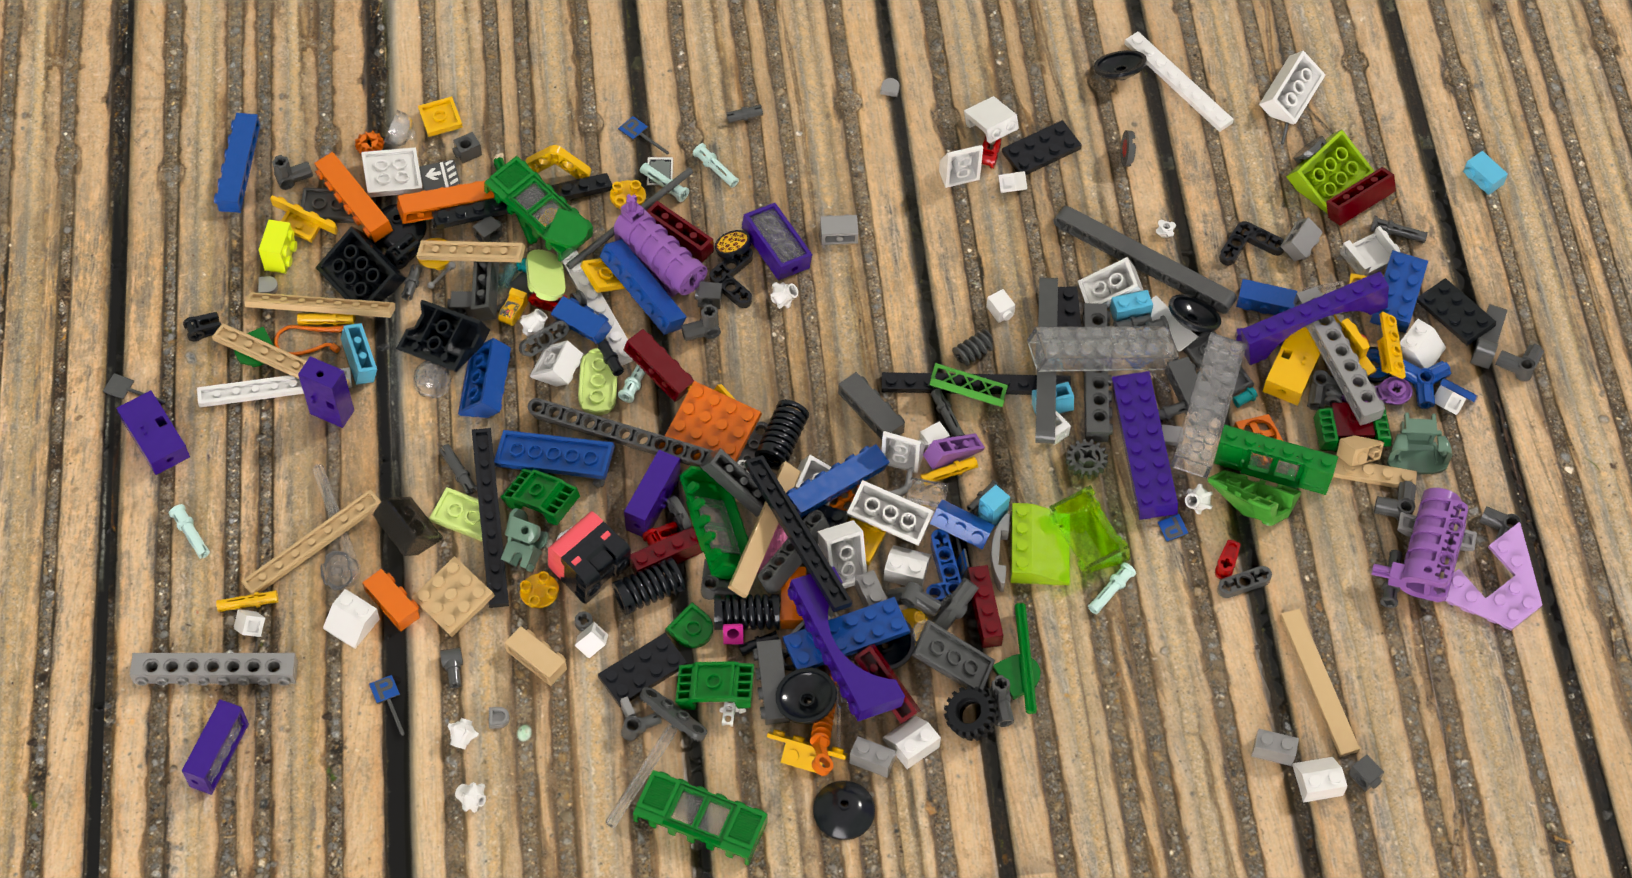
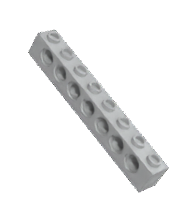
M1314 287L1296 293L1293 303L1296 307L1322 296L1323 293H1320L1318 288ZM1334 315L1307 325L1309 333L1360 426L1381 419L1385 405L1381 399L1379 400L1375 386L1369 382L1366 370L1362 369L1359 364L1357 354L1353 353L1350 342L1343 335L1341 325L1336 322Z
M132 653L130 677L134 684L141 686L147 684L162 686L167 684L182 686L188 684L202 686L208 684L222 686L228 684L243 686L249 684L263 686L279 684L286 686L296 684L298 660L295 653ZM157 668L154 672H149L151 669ZM173 668H177L176 671L170 672ZM198 668L195 672H190L192 669ZM218 668L215 672H210L212 669ZM238 668L237 671L230 672L232 669ZM259 668L256 672H251L252 669ZM274 668H279L278 671L271 672Z

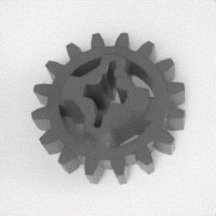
M1083 439V443L1077 440L1075 446L1070 445V449L1066 454V464H1069L1068 469H1074L1073 475L1081 474V479H1083L1084 475H1087L1088 479H1091V475L1097 478L1099 472L1103 473L1105 467H1107L1108 454H1105L1106 449H1100L1099 442L1096 445L1093 444V439L1089 443H1087L1086 439Z

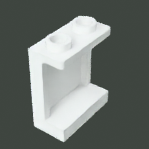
M994 96L964 110L966 125L969 128L976 125L986 134L988 143H992L1019 129L1017 114Z
M1378 226L1373 234L1353 244L1350 240L1344 242L1340 254L1356 274L1370 276L1386 268L1392 250L1400 252V249L1389 238L1388 233Z

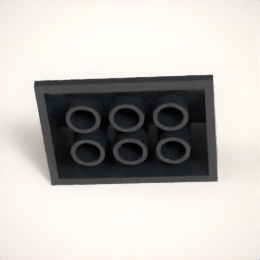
M352 226L316 266V269L344 299L381 302L394 293L406 279L362 231Z

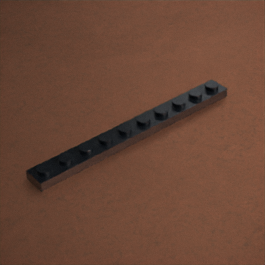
M604 173L551 186L559 196H563L568 201L608 192L612 188V183L608 174ZM536 188L523 191L515 199L528 210L546 195ZM494 198L433 211L432 218L436 229L439 230L483 220L490 216L497 217L509 213L507 205L503 201L497 203ZM549 201L546 205L555 204V203L552 202V201Z
M882 372V392L931 393L933 390L938 389V387L929 385L932 373ZM936 373L935 379L941 381L949 378L947 373ZM959 374L952 378L957 386L967 383L963 375ZM973 374L1008 385L1007 395H1032V390L1037 389V375ZM1056 375V385L1069 382L1071 387V376ZM976 380L971 383L974 391L979 392L985 389L982 381ZM985 382V384L987 385V387H989V386L992 385V384H989V383H986V382ZM994 386L989 391L991 394H1001L1003 388ZM942 389V392H943V393L957 394V393H954V392H951V391H947V390Z
M491 428L472 429L487 587L495 595L488 603L489 608L509 606L505 561L501 560L504 551Z
M763 455L746 460L744 466L832 611L837 612L852 607L851 598Z

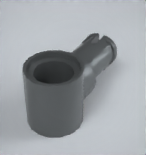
M461 648L440 650L442 667L448 672L450 688L461 687L460 669L461 665H463Z
M656 712L645 717L629 716L623 723L621 735L624 739L633 741L637 739L639 734L645 732L646 729L661 724V717ZM628 726H632L636 730H630Z

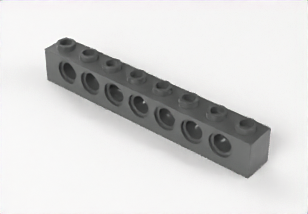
M1084 303L1083 308L1084 426L1086 441L1093 439V442H1108L1109 435L1113 434V424L1109 422V418L1112 419L1113 408L1109 407V402H1112V391H1109V386L1112 384V375H1108V370H1111V359H1108V354H1111V343H1108L1111 327H1107V322H1110V311H1107V304Z

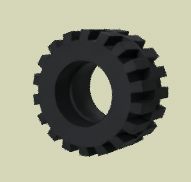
M967 686V689L964 687L959 688L960 692L958 693L954 691L952 699L949 697L947 699L949 705L944 707V710L947 711L944 714L947 725L958 736L972 741V739L976 741L981 740V736L984 738L988 737L987 733L994 731L993 725L997 726L998 724L996 718H999V712L997 711L999 708L995 700L979 687ZM971 704H980L981 714L979 718L973 723H964L962 715L965 708Z

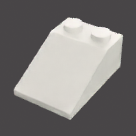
M983 145L949 152L940 160L939 173L945 188L980 180Z
M1128 257L1078 280L1085 303L1107 304V308H1110L1112 297L1144 291L1136 268Z
M884 431L882 452L890 462L888 466L906 471L912 467L913 473L918 474L925 445L921 441Z
M853 520L817 531L819 548L830 566L835 567L843 582V587L854 586L855 576L867 572L863 530Z

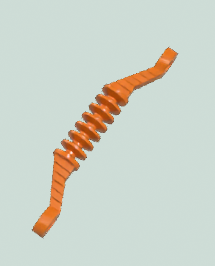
M836 703L826 717L814 722L812 725L810 743L817 756L812 760L811 764L813 770L821 776L828 775L834 767L828 755L827 747L831 742L830 738Z

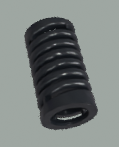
M780 400L755 451V457L763 455L771 469L779 470L781 464L785 461L788 462L793 454V449L796 447V443L809 418L808 410L795 401Z
M670 557L656 565L650 566V568L643 569V572L638 571L636 575L631 574L629 578L624 577L612 582V588L622 612L628 615L635 612L637 607L642 609L644 604L649 606L651 601L656 603L658 599L663 600L665 596L670 597L671 592L677 594L678 591H684L685 583L676 562Z
M714 594V630H723L724 624H743L744 630H748L749 627L751 630H756L758 625V629L763 630L765 623L768 630H772L773 626H775L776 630H779V594H771L769 599L767 594H763L762 598L759 594H756L754 601L751 594H748L746 598L739 596V600L736 594L731 596V600L728 594H725L723 599H721L719 594Z

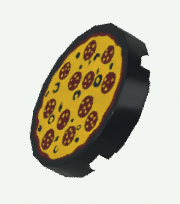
M734 230L723 234L715 243V250L718 256L731 259L734 258V255H743L751 246L750 236L743 230Z

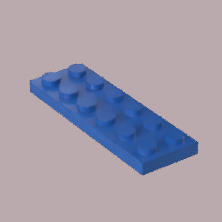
M503 430L494 464L495 467L527 469L531 471L534 469L544 473L606 480L615 446L613 442Z
M895 597L828 620L831 635L838 648L846 657L861 652L870 645L875 644L877 646L910 634V629ZM806 629L783 636V642L796 670L825 665L820 650L815 647L813 637Z

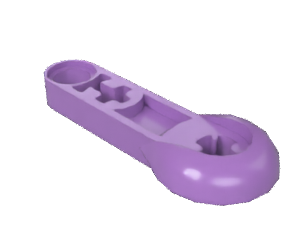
M1396 376L1389 377L1380 385L1375 386L1376 394L1384 404L1402 405L1411 398L1413 392L1412 386L1407 380ZM1393 388L1400 389V392L1396 393V390L1393 391ZM1342 395V402L1348 403L1344 395Z

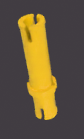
M298 313L297 323L298 325L333 324V326L355 324V315Z
M974 456L962 461L956 460L948 466L920 474L922 484L926 486L954 475L960 476L963 472L978 468V463Z
M277 590L265 593L254 592V594L216 600L218 613L256 606L258 608L261 605L279 603Z

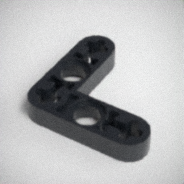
M1242 221L1236 226L1222 248L1219 260L1223 265L1229 266L1234 264L1247 242L1272 255L1279 256L1284 253V250L1280 247L1284 239L1250 222ZM1246 229L1247 231L1241 236V231ZM1261 235L1265 237L1266 240L1258 241L1256 237ZM1237 240L1241 245L1234 246L1231 242ZM1229 251H1232L1231 256L1226 258L1225 256L1229 254Z
M751 248L743 254H748L747 257H741L738 254L734 255V258L724 259L710 271V282L722 283L723 294L740 308L750 307L752 304V294L733 277L751 263L753 259ZM729 263L736 265L734 269H729L726 266ZM728 285H734L736 289L733 291H728L726 287Z

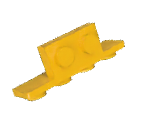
M273 195L270 197L274 207L286 212L281 221L291 224L294 235L311 243L320 228L337 235L338 229L334 221L330 219L325 220L313 211H305L298 204L292 205L283 197H275Z
M1381 312L1379 316L1383 337L1377 341L1382 372L1404 379L1406 377L1396 318Z
M1334 314L1336 322L1341 325L1343 335L1350 342L1353 353L1357 354L1362 369L1366 370L1367 376L1372 375L1376 372V368L1366 356L1370 347L1368 340L1362 337L1357 326L1349 318L1340 322Z
M777 729L767 733L768 738L786 743L780 763L815 772L811 763L817 755L811 743L806 742L804 737L798 735L789 737L785 735L786 732ZM832 746V749L827 748L829 756L843 760L848 756V753H844V749Z

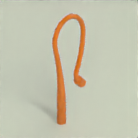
M288 325L276 333L274 346L279 348L278 338L288 329L341 333L345 325L330 327ZM324 343L308 350L288 353L299 356L318 351L324 347H330L334 353H338L340 347L335 343Z

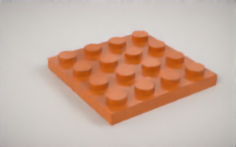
M694 381L665 436L713 451L721 448L737 462L762 413ZM661 443L659 449H663L666 443ZM683 448L677 449L675 455L681 454ZM701 453L695 454L693 460L700 459Z

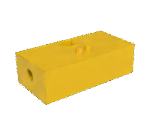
M1306 327L1301 328L1284 340L1262 391L1297 406L1321 356L1317 345Z

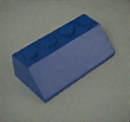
M492 338L485 342L468 360L458 411L460 416L489 418L500 412L511 347Z

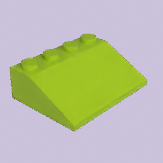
M1343 130L1331 134L1326 139V144H1321L1322 147L1309 159L1303 160L1286 176L1299 193L1327 214V200L1375 172Z
M1012 503L1010 583L1070 585L1069 514L1030 503Z

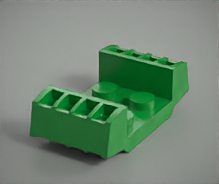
M1319 409L1313 417L1319 450L1337 452L1340 439H1338L1333 409ZM1385 409L1381 419L1373 421L1375 437L1369 439L1384 442L1383 447L1392 446V438Z
M522 469V472L500 498L512 510L515 508L522 509L523 506L542 513L549 524L558 526L559 522L580 498L577 487L566 483L560 478L534 469L532 471Z
M726 661L695 662L693 664L679 665L675 702L681 709H696L697 702H734L737 709L751 708L754 664Z

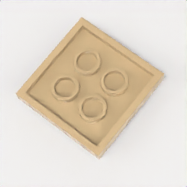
M454 556L411 598L441 628L453 637L495 595Z

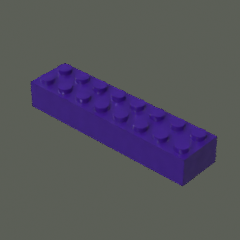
M1150 371L1113 376L1112 390L1139 520L1178 514V501Z

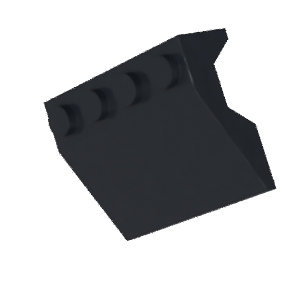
M421 300V315L415 327L405 330L396 349L457 372L483 346L490 329L478 319Z

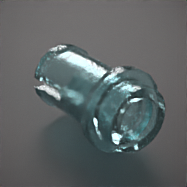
M512 263L505 265V271L498 283L503 286L505 282L504 287L509 288L514 275L518 273V267Z

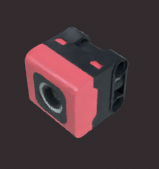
M593 511L589 512L548 547L549 568L584 604H587L600 592L601 586L612 576L617 578L630 566L631 548L628 543L619 537Z

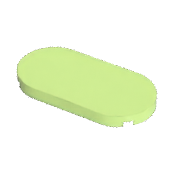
M540 249L530 251L526 258L529 290L532 293L534 291L538 298L546 301H556L558 298H562L566 289L563 263L559 262L558 256L552 252Z
M598 348L590 350L581 359L578 401L584 412L601 416L609 413L616 404L618 376L612 374L610 367L603 361L604 357Z

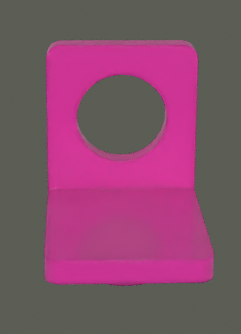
M743 624L723 625V644L744 643Z

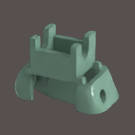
M1405 412L1404 421L1400 424V434H1397L1386 463L1388 466L1417 471V474H1435L1447 469L1452 458V449L1446 436H1442V431L1437 430L1436 414H1432L1431 419L1409 418V413Z
M515 508L509 514L505 531L508 542L501 560L515 567L518 566L521 560L520 567L533 573L539 556L542 554L541 550L548 544L549 533L541 531V527L528 522L527 513Z

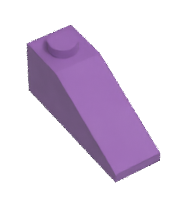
M976 433L933 440L923 456L933 470L953 464L956 460L966 459L983 451L985 447Z

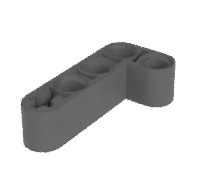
M1489 304L1486 313L1496 321V326L1477 339L1471 364L1489 369L1498 347V340L1508 311L1507 309Z

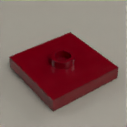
M1348 403L1331 404L1338 439L1354 435L1364 438L1375 437L1373 421L1360 426Z

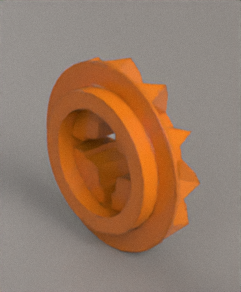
M365 131L364 134H359L358 139H355V147L360 154L361 152L380 151L384 147V140L380 133L376 134L374 131L368 133ZM367 140L371 141V147L368 145Z

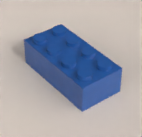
M1392 250L1384 274V278L1389 285L1388 308L1372 314L1370 323L1381 326L1379 314L1385 312L1396 318L1398 331L1407 332L1428 260Z

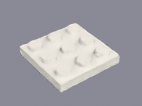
M416 147L361 152L366 189L369 197L403 195L423 191Z

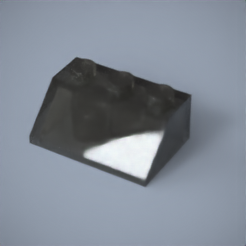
M412 497L384 498L372 514L404 556L419 555L443 538Z

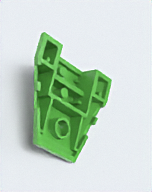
M1226 470L1208 478V482L1243 516L1261 520L1263 524L1273 526L1288 518L1302 492L1282 484H1278L1277 487L1266 485V480L1262 479L1259 482L1248 480L1246 475Z

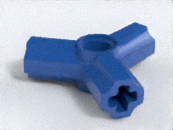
M1403 359L1406 374L1404 379L1411 382L1416 389L1417 406L1421 409L1434 407L1433 384L1452 374L1450 366L1447 362L1441 361L1429 368L1421 369Z

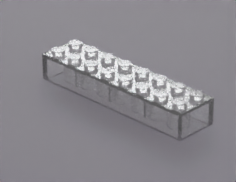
M1168 326L1035 327L1027 339L1037 372L1165 370L1167 362L1179 358Z
M1212 332L1210 333L1205 344L1170 467L1207 479L1214 463L1247 344Z

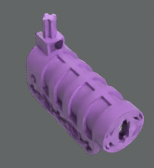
M628 194L626 196V204L621 207V214L614 224L615 241L622 239L670 297H674L678 293L681 295L692 293L699 287L700 281H704L707 275L706 266L698 259H693L691 252L685 247H680L679 241L674 236H668L667 230L662 225L656 224V220L637 203L636 195L631 196Z
M1443 488L1426 489L1422 495L1404 564L1393 562L1392 567L1374 564L1371 575L1389 579L1388 585L1401 587L1402 591L1411 596L1435 602L1445 601L1448 597L1465 533L1468 514L1467 504L1462 502L1461 498L1450 490ZM1455 524L1459 526L1457 531H1454ZM1449 539H1453L1452 545L1448 544ZM1446 557L1450 559L1447 565L1445 564ZM1441 572H1444L1443 579L1439 577ZM1438 588H1442V592L1440 595L1436 594Z

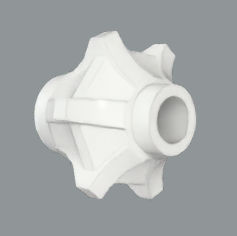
M773 283L772 302L777 303L779 309L783 306L790 308L792 300L798 296L797 287L792 283Z
M535 309L534 312L528 315H522V319L519 321L523 325L522 332L529 337L544 328L548 318L547 315L539 309Z
M1198 484L1193 490H1187L1188 495L1185 497V503L1187 507L1194 509L1197 514H1201L1202 510L1206 508L1211 509L1213 507L1210 504L1213 492H1208L1204 489L1203 484Z
M461 718L456 723L448 724L451 734L450 745L466 749L470 741L478 737L479 733L472 726L473 721Z
M473 782L470 785L461 784L458 786L455 796L462 803L464 811L467 812L471 809L475 813L478 807H482L485 804L484 784L476 785Z

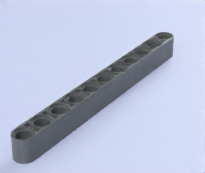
M1063 206L1053 220L1054 225L1059 229L1118 260L1128 257L1137 270L1185 295L1196 297L1208 303L1222 314H1227L1237 300L1236 294L1226 287L1069 206Z
M1039 277L1035 443L1055 444L1058 278Z
M534 398L528 403L529 412L538 420L654 455L657 454L658 450L679 457L680 463L700 467L709 453L713 451L540 398ZM537 406H542L539 412H535ZM555 411H559V415L557 417H552V414ZM573 416H577L576 421L569 423ZM589 422H595L593 427L587 428ZM607 427H612L611 432L604 433ZM625 432H630L629 437L622 439ZM642 438H648L646 443L640 444ZM660 443H666L663 449H657ZM683 448L681 454L675 455L677 449ZM701 453L700 459L693 460L695 454Z

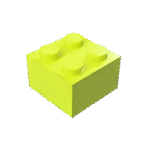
M268 220L259 247L264 270L286 274L288 267L292 265V254L297 250L294 231L289 222Z

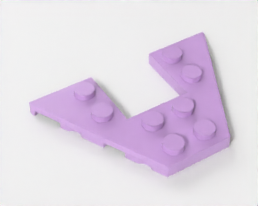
M1520 522L1488 546L1514 577L1485 598L1462 571L1458 569L1453 574L1448 597L1445 600L1448 602L1447 604L1460 607L1461 610L1487 619V621L1494 624L1497 623L1510 631L1542 607L1543 604ZM1438 588L1437 595L1441 594L1442 588Z

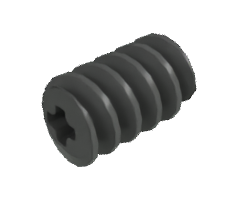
M982 329L980 332L975 333L974 336L964 340L963 343L958 344L957 347H953V355L959 362L969 366V360L974 363L976 358L980 359L982 357L981 353L986 355L987 349L989 351L993 350V338L988 330Z

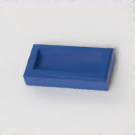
M1445 378L1440 383V385L1472 402H1476L1478 395Z

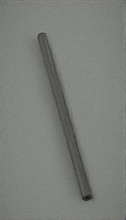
M688 167L641 204V206L645 210L650 208L656 201L660 200L693 174V170ZM614 227L566 264L567 267L571 270L614 236Z

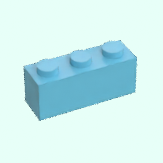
M362 323L343 326L340 339L355 384L374 382L377 367Z

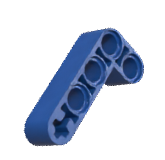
M937 529L932 532L930 547L940 583L929 585L926 593L937 595L938 597L935 599L942 602L945 596L951 594V591H955L962 581L947 532ZM940 557H947L948 559L943 560ZM945 574H951L953 576L947 577Z

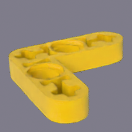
M551 145L527 157L525 161L537 173L556 164L576 179L590 177L591 168L558 145Z

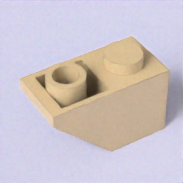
M1355 435L1340 439L1336 456L1351 467L1380 460L1384 442Z

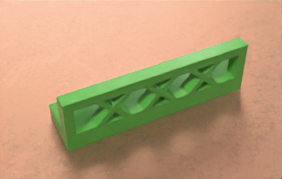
M937 363L934 365L929 382L931 386L999 407H1003L1008 387L1006 384ZM937 369L946 370L949 378L943 381L935 379ZM960 374L965 377L967 383L957 386L952 378ZM976 380L982 381L985 389L979 392L974 391L971 383ZM985 382H986V383H989V384H992V385L989 386V387H987V385L985 384ZM994 386L1002 387L1000 399L993 397L989 389ZM987 390L989 395L983 394L982 392Z

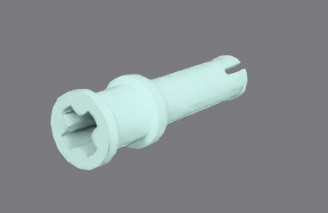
M704 143L699 144L694 149L693 156L698 157L705 167H710L731 188L737 185L739 179L717 160L716 154L711 153Z
M644 163L640 168V173L661 187L666 186L673 180L664 176L648 163ZM677 185L667 194L676 197L678 202H683L689 194V189Z
M638 364L631 377L626 378L623 389L618 392V397L627 403L634 401V395L636 391L640 390L641 380L645 375V372Z
M183 504L174 506L169 511V515L176 521L178 530L183 531L199 559L207 557L210 551L193 525L194 520L186 513V507Z
M1123 562L1118 572L1111 575L1110 582L1088 605L1092 613L1098 614L1119 589H1123L1126 586V582L1136 575V571L1131 565Z

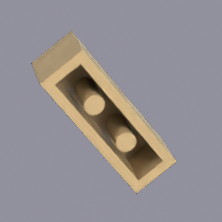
M520 626L505 642L507 653L550 686L567 670L565 657L559 652L555 653L552 651L549 644L545 641H539L536 635L529 629L525 630Z

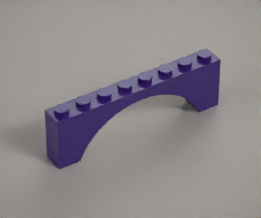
M1381 271L1245 327L1241 329L1242 352L1249 365L1267 359L1271 352L1286 338L1319 319L1348 311H1361L1372 315L1388 308L1389 285Z
M833 566L832 569L842 584L843 582L839 574L837 573L835 567ZM808 574L792 579L788 589V596L790 600L794 601L798 615L802 616L807 632L811 633L815 647L822 654L824 664L828 665L831 670L832 679L839 685L841 696L847 700L850 713L855 715L857 721H861L902 707L905 695L897 680L879 677L864 671L852 663L838 648L829 628V604L812 576Z

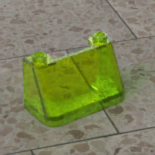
M1091 485L1049 506L1051 514L1048 515L1052 524H1057L1079 560L1077 561L1078 567L1087 574L1120 565L1130 560L1128 544L1125 539L1122 540L1121 536L1117 535L1102 511L1101 504L1093 497L1095 491Z

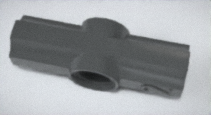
M964 578L953 594H948L942 600L941 609L932 622L948 630L956 619H960L965 615L967 604L979 587L969 579Z

